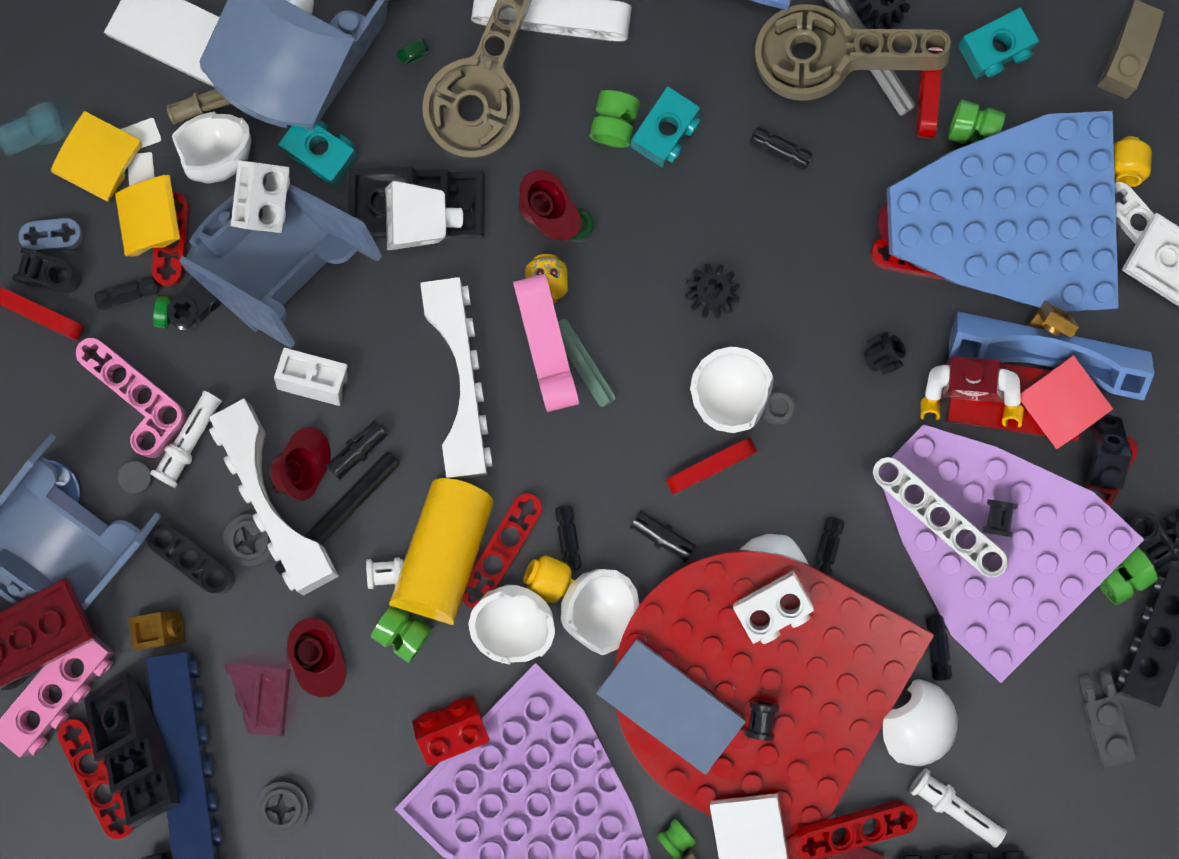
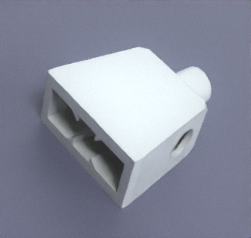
M392 181L385 188L387 250L439 243L446 236V227H462V208H445V193L443 191L398 181Z

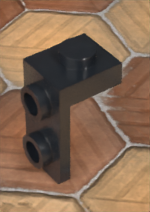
M1106 414L1089 427L1095 453L1088 474V481L1091 486L1123 488L1132 455L1122 418Z

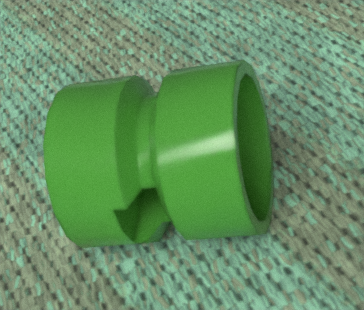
M600 91L595 109L599 116L593 118L589 137L604 145L619 148L629 147L634 127L630 123L637 119L640 100L630 94L619 91Z
M961 99L954 113L947 139L965 145L969 141L974 143L998 134L1002 130L1005 113L989 107L982 111L979 104Z
M1137 547L1099 587L1114 605L1118 606L1134 596V589L1143 591L1156 583L1158 577L1150 560Z
M390 606L374 628L370 637L384 647L392 645L394 647V654L410 663L430 636L433 627L419 617L411 619L409 611Z

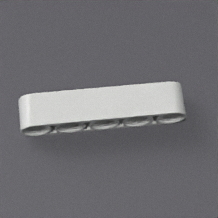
M474 0L471 20L477 24L487 26L497 0ZM532 0L520 30L608 41H625L628 39L632 7L627 3L613 0ZM505 8L499 15V20L504 25L514 23L517 18V12L513 8Z
M886 457L880 459L875 464L873 476L876 482L980 573L987 577H997L1004 573L1007 568L1008 558L1003 549L901 461ZM886 463H893L898 468V476L892 482H886L880 474L882 466ZM911 485H918L924 491V498L919 504H912L906 499V490ZM937 507H944L950 514V520L945 526H937L931 519V513ZM967 529L975 534L976 543L972 548H962L957 543V535L961 530ZM988 552H996L1002 558V566L996 571H989L983 566V556Z

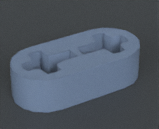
M70 218L28 222L21 227L18 238L24 248L41 253L72 250L80 246L84 240V231L76 221ZM68 226L71 230L75 231V235H71L68 242L61 236L55 237V234L64 233ZM34 230L41 235H48L47 238L37 239V245L28 240V237L33 236Z

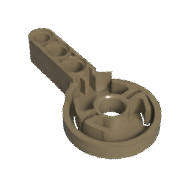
M497 0L476 53L469 58L458 59L446 65L429 82L423 98V118L432 138L446 151L467 158L484 157L500 150L513 137L520 121L521 103L518 91L506 72V64L532 0ZM505 8H513L517 12L515 22L510 25H504L499 20L500 12ZM494 38L502 39L505 45L503 52L498 56H492L487 51L489 41ZM462 72H464L465 77H463L462 79H460L459 81H457V82L452 86V88H451L452 92H451V91L449 90L450 86H451L456 80H458L459 78H461V77L463 76ZM508 95H509V104H510V115H509V116H508V101H507ZM467 96L479 97L484 105L483 114L475 121L465 120L459 112L460 102ZM445 105L446 107L443 108V121H444L445 127L442 128V129H440L439 127H442V126H443L442 117H441V108H442V106ZM503 129V132H502L496 139H494L490 144H488V143L490 142V140H492L493 138H495V137L501 132V130Z
M799 4L790 6L788 11L781 10L763 25L756 40L755 58L762 80L773 92L791 100L808 101L821 98L833 92L842 84L847 75L855 70H941L949 63L951 41L947 33L937 29H851L844 18L841 19L837 14L825 7L813 4ZM797 27V29H796V28L790 29V30H788V31H786V32L780 34L781 32H783V31H785V30H787V29H789V28ZM814 27H819V28H822V29L826 30L827 32H825V31H823V30H820V29H817V28H815L814 31H813V28H814ZM803 42L811 43L816 47L815 53L806 59H799L791 52L794 46ZM867 46H873L877 49L872 53L862 51ZM900 46L910 49L906 53H897L895 51ZM931 47H940L943 49V51L938 54L930 53L928 49ZM778 80H782L783 82H785V83H787V84H789V85L795 86V87L788 86V85H786V84H784V83H782L781 81H778ZM823 82V83L820 84V85H817V86H814V87H810V86H813V85H816V84H819V83Z

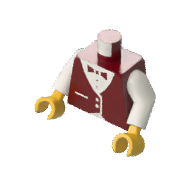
M951 357L944 365L935 366L930 371L925 397L921 400L920 415L922 420H924L926 413L932 412L935 413V421H938L940 419L939 399L950 398L1004 403L1006 406L1004 408L1002 424L1007 427L1008 419H1015L1018 421V427H1021L1024 407L1020 405V380L1018 375L1007 370L1001 361Z

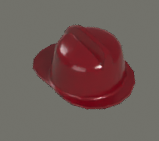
M534 170L524 176L520 183L518 206L523 218L531 225L537 226L543 234L551 239L564 241L576 236L581 228V217L559 179L552 173L544 170Z
M304 427L297 430L290 438L284 451L274 458L270 466V476L273 482L272 490L274 492L287 494L299 501H305L313 496L327 470L326 464L330 462V446L327 438L320 430L314 427Z
M307 618L296 623L289 633L286 649L287 659L293 667L296 679L301 688L310 695L319 698L330 697L342 688L347 674L337 637L332 627L323 620Z

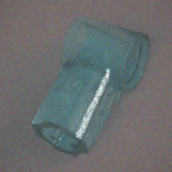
M54 103L38 104L30 108L26 112V116L0 126V146L7 156L36 144L47 145L65 137L66 131Z

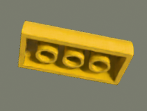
M438 478L432 481L389 606L454 625L494 506V500L487 492L472 484L456 479Z

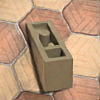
M1139 0L1133 1L1097 87L1124 99H1127L1137 89L1150 59L1165 13L1164 11Z

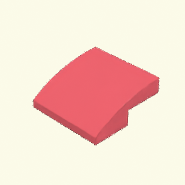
M1075 355L1068 358L1020 393L1021 402L1056 449L1113 410L1112 405Z

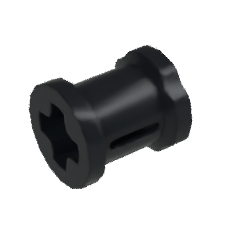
M988 499L987 504L990 506L987 526L983 527L982 532L1013 537V532L1010 528L1013 511L1018 508V504Z
M750 700L749 707L752 710L749 727L744 730V735L757 740L773 741L775 734L772 732L775 713L779 711V705L767 701Z

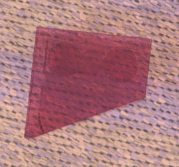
M225 663L226 673L230 674L236 690L234 695L237 704L243 710V721L247 732L251 734L284 736L291 669Z

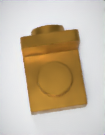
M1046 301L1043 302L1041 308L1037 309L1027 325L1047 330L1056 336H1060L1063 333L1070 338L1074 336L1079 328L1071 314L1060 310Z
M180 610L157 612L128 618L133 651L185 642L184 623Z

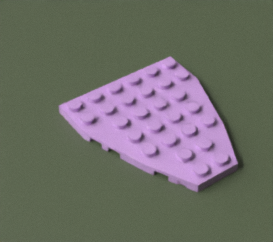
M922 425L891 457L901 461L981 531L984 526H987L990 506L987 504L988 499L1018 504V508L1013 511L1010 528L1013 532V537L984 533L1003 549L1008 558L1007 568L1004 573L997 577H987L980 573L883 488L902 543L940 615L944 618L951 636L1000 683L1144 541L1132 527L1094 492L996 446ZM886 463L881 468V477L886 482L894 481L898 476V468L893 463ZM911 485L908 487L906 499L910 503L919 504L923 500L924 491L920 486ZM937 507L932 511L931 519L935 525L945 526L950 520V514L944 507ZM961 530L957 535V543L962 548H972L976 543V536L970 530ZM988 552L983 556V566L989 571H996L1002 566V558L996 552Z
M537 663L482 718L490 741L439 762L395 808L446 859H651L633 804L584 709Z

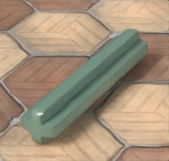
M567 319L558 321L568 358L598 405L604 407L616 399L615 393Z

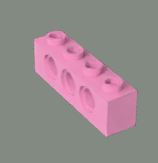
M96 635L95 640L45 665L0 718V742L19 758L29 756L30 754L35 756L47 743L44 737L52 728L58 729L67 720L69 713L66 711L74 702L80 703L91 690V687L88 685L96 675L99 678L102 677L112 666L113 662L110 659L116 652ZM77 658L84 664V672L79 677L74 676L71 671V664ZM53 685H58L62 690V698L58 703H54L49 696V691ZM31 711L37 712L40 717V724L36 729L31 728L27 722Z

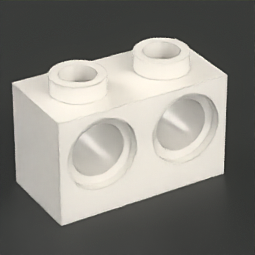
M239 160L231 226L282 233V227L286 219L285 201L286 193L290 186V167ZM266 175L267 181H266V184H265V186H264V185H263V178H264V176ZM262 208V209H263V215H262V217H261V219H260V218H259V212H260V209Z
M794 571L733 604V609L753 644L760 640L762 644H766L781 635L779 630L789 624L793 628L804 624L811 619L809 614L814 611L813 605ZM786 594H794L800 599V604L793 610H787L781 606V598ZM757 610H763L768 613L770 620L764 626H756L750 620L751 614Z

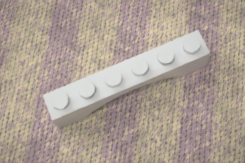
M460 277L421 282L425 317L449 344L455 356L460 376L458 412L452 429L442 444L446 478L458 480L488 475L487 467H493L490 447L484 448L482 435L488 434L486 415H479L478 402H484L482 384L481 382L475 383L473 371L479 369L477 350L470 349L469 338L475 337L473 319L466 318L465 306L471 305L468 286H462Z
M242 399L210 416L209 419L214 427L210 428L209 431L216 444L224 446L228 454L224 457V461L232 475L238 474L242 482L238 489L247 504L252 502L257 512L253 514V519L261 532L266 531L271 540L267 544L271 555L276 562L281 560L286 571L282 573V576L291 591L296 589L298 593L304 596L339 577L325 548L319 543L295 532L280 517L273 506L265 487L262 471V450L266 432L252 405L246 399Z

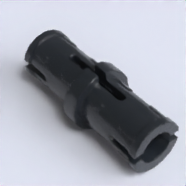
M373 420L355 439H349L346 442L347 446L327 463L326 467L341 480L361 460L364 462L368 458L367 455L372 449L388 437L387 433Z
M640 510L630 526L631 529L655 542L654 546L660 549L662 547L685 563L697 546L672 531L673 527L669 524L664 526L642 510Z

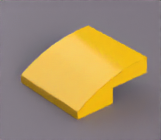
M84 111L62 145L53 163L51 172L109 202L125 179V170L141 149V140Z
M162 175L144 180L115 193L125 256H138L151 248H164L180 239L170 175Z

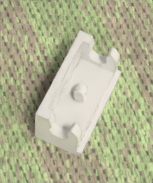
M283 348L274 380L277 390L340 406L343 399V385L347 384L348 364Z

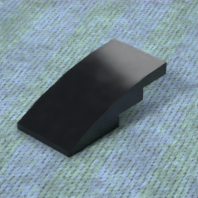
M413 167L349 169L348 214L364 222L371 236L386 237L385 188L392 181H398L441 190L445 193V208H462V227H446L445 238H484L485 173L483 171L450 172L448 169L415 170Z
M125 673L85 697L94 761L106 762L111 794H122L127 826L138 827L181 804L163 738L132 674Z

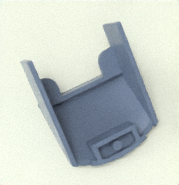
M227 0L200 58V68L214 84L215 90L228 102L246 114L279 127L287 128V125L306 127V130H314L385 25L388 0H377L366 17L352 10L339 12L330 24L286 0Z
M290 184L286 193V219L282 227V233L231 226L234 195H232L217 207L198 227L189 240L192 247L186 258L181 256L180 263L191 276L254 332L259 329L291 348L295 342L283 324L287 318V311L283 305L327 262L331 264L344 263L357 251L375 261H379L382 255L364 222ZM262 208L260 209V212H259V218H260V219H261V217H262V215H263V209H262Z
M50 433L0 495V595L15 605L50 585L68 578L85 611L138 549L161 516L155 512L141 530L124 520H116L109 526L54 486L58 480V472L48 460L42 457L56 439V436Z

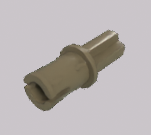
M214 89L200 95L195 92L192 97L168 104L166 107L169 118L175 125L231 103Z

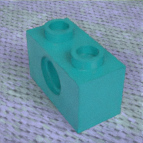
M1020 7L963 36L958 44V48L975 79L985 74L987 78H991L1005 69V64L1013 60L1018 64L1033 55L1032 50L1038 44L1039 39ZM993 41L1003 42L1007 51H997L993 46Z
M667 86L631 139V148L661 168H664L668 161L674 163L683 149L680 142L686 134L691 137L701 122L697 118L700 107ZM670 123L676 127L677 132L667 136L660 132L659 127L662 124Z
M321 120L314 130H306V127L291 126L278 144L282 152L336 189L358 158L353 149L355 144L340 133L335 137L326 131L328 126ZM324 142L328 144V149L324 154L315 155L312 153L313 147L317 143Z

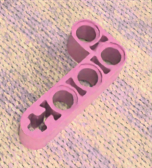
M546 274L514 281L513 285L546 411L551 412L578 405L579 400L570 372Z
M87 338L81 341L76 348V358L79 363L145 416L131 435L130 443L133 450L147 458L159 457L165 452L164 448L166 445L168 446L169 443L171 444L186 423L188 419L186 410L101 341L95 338ZM95 350L107 362L102 365L92 359L90 352ZM118 368H125V379L120 383H114V372ZM144 388H150L152 392L151 399L145 404H140L138 401L139 392ZM175 408L177 412L176 420L172 424L165 425L163 421L165 411ZM148 434H154L156 439L154 447L147 451L144 450L142 447L143 438Z

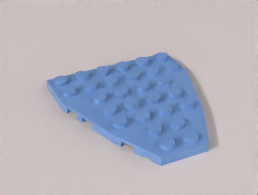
M1112 111L1054 113L1040 116L951 151L905 179L887 187L890 255L906 260L920 269L941 276L944 280L953 284L1041 308L1043 302L1046 301L1064 312L1119 309Z

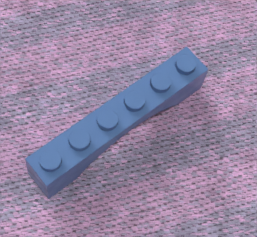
M957 311L949 336V359L951 357L999 360L1001 363L1023 362L1055 368L1075 355L1096 385L1111 394L1145 400L1155 374L1152 354L1148 351L1077 336L1070 338L1063 333L1060 336H1056L1044 329Z

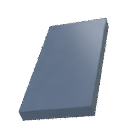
M639 639L634 641L596 693L705 775L746 722L743 716Z

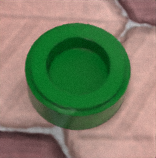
M158 295L153 315L154 327L167 329L170 326L171 319L168 316L167 309L169 303L173 300L171 296Z

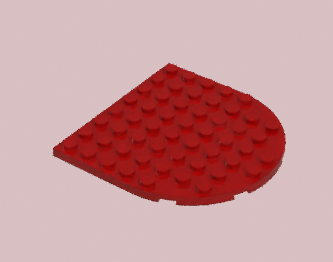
M750 550L727 551L709 555L679 568L654 587L644 598L624 631L618 648L615 667L634 641L639 639L743 716L746 722L705 775L616 709L618 720L629 747L648 774L669 793L712 817L710 802L713 800L778 793L788 858L802 859L791 847L793 834L801 827L830 818L883 726L884 717L892 710L934 634L798 559L778 553L773 554ZM794 571L813 605L814 611L809 614L811 619L795 628L789 624L779 630L781 634L779 637L766 644H762L761 640L753 644L736 615L733 604ZM786 594L781 598L780 604L787 610H793L800 604V599L794 594ZM757 610L751 614L750 620L756 626H764L769 622L770 617L765 611ZM750 700L767 701L779 705V711L775 713L772 732L775 734L773 741L757 740L744 735V730L749 727L752 710L749 707ZM808 838L807 844L802 846L804 849L808 850L809 844L814 842L811 838Z

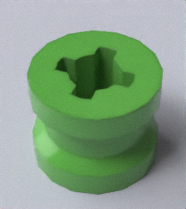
M676 818L670 822L668 830L665 832L660 831L656 835V838L674 859H681L683 852L687 848H693L698 844Z

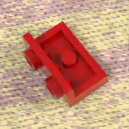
M474 696L467 699H457L445 708L425 712L418 719L412 721L416 742L428 766L462 754L490 741Z

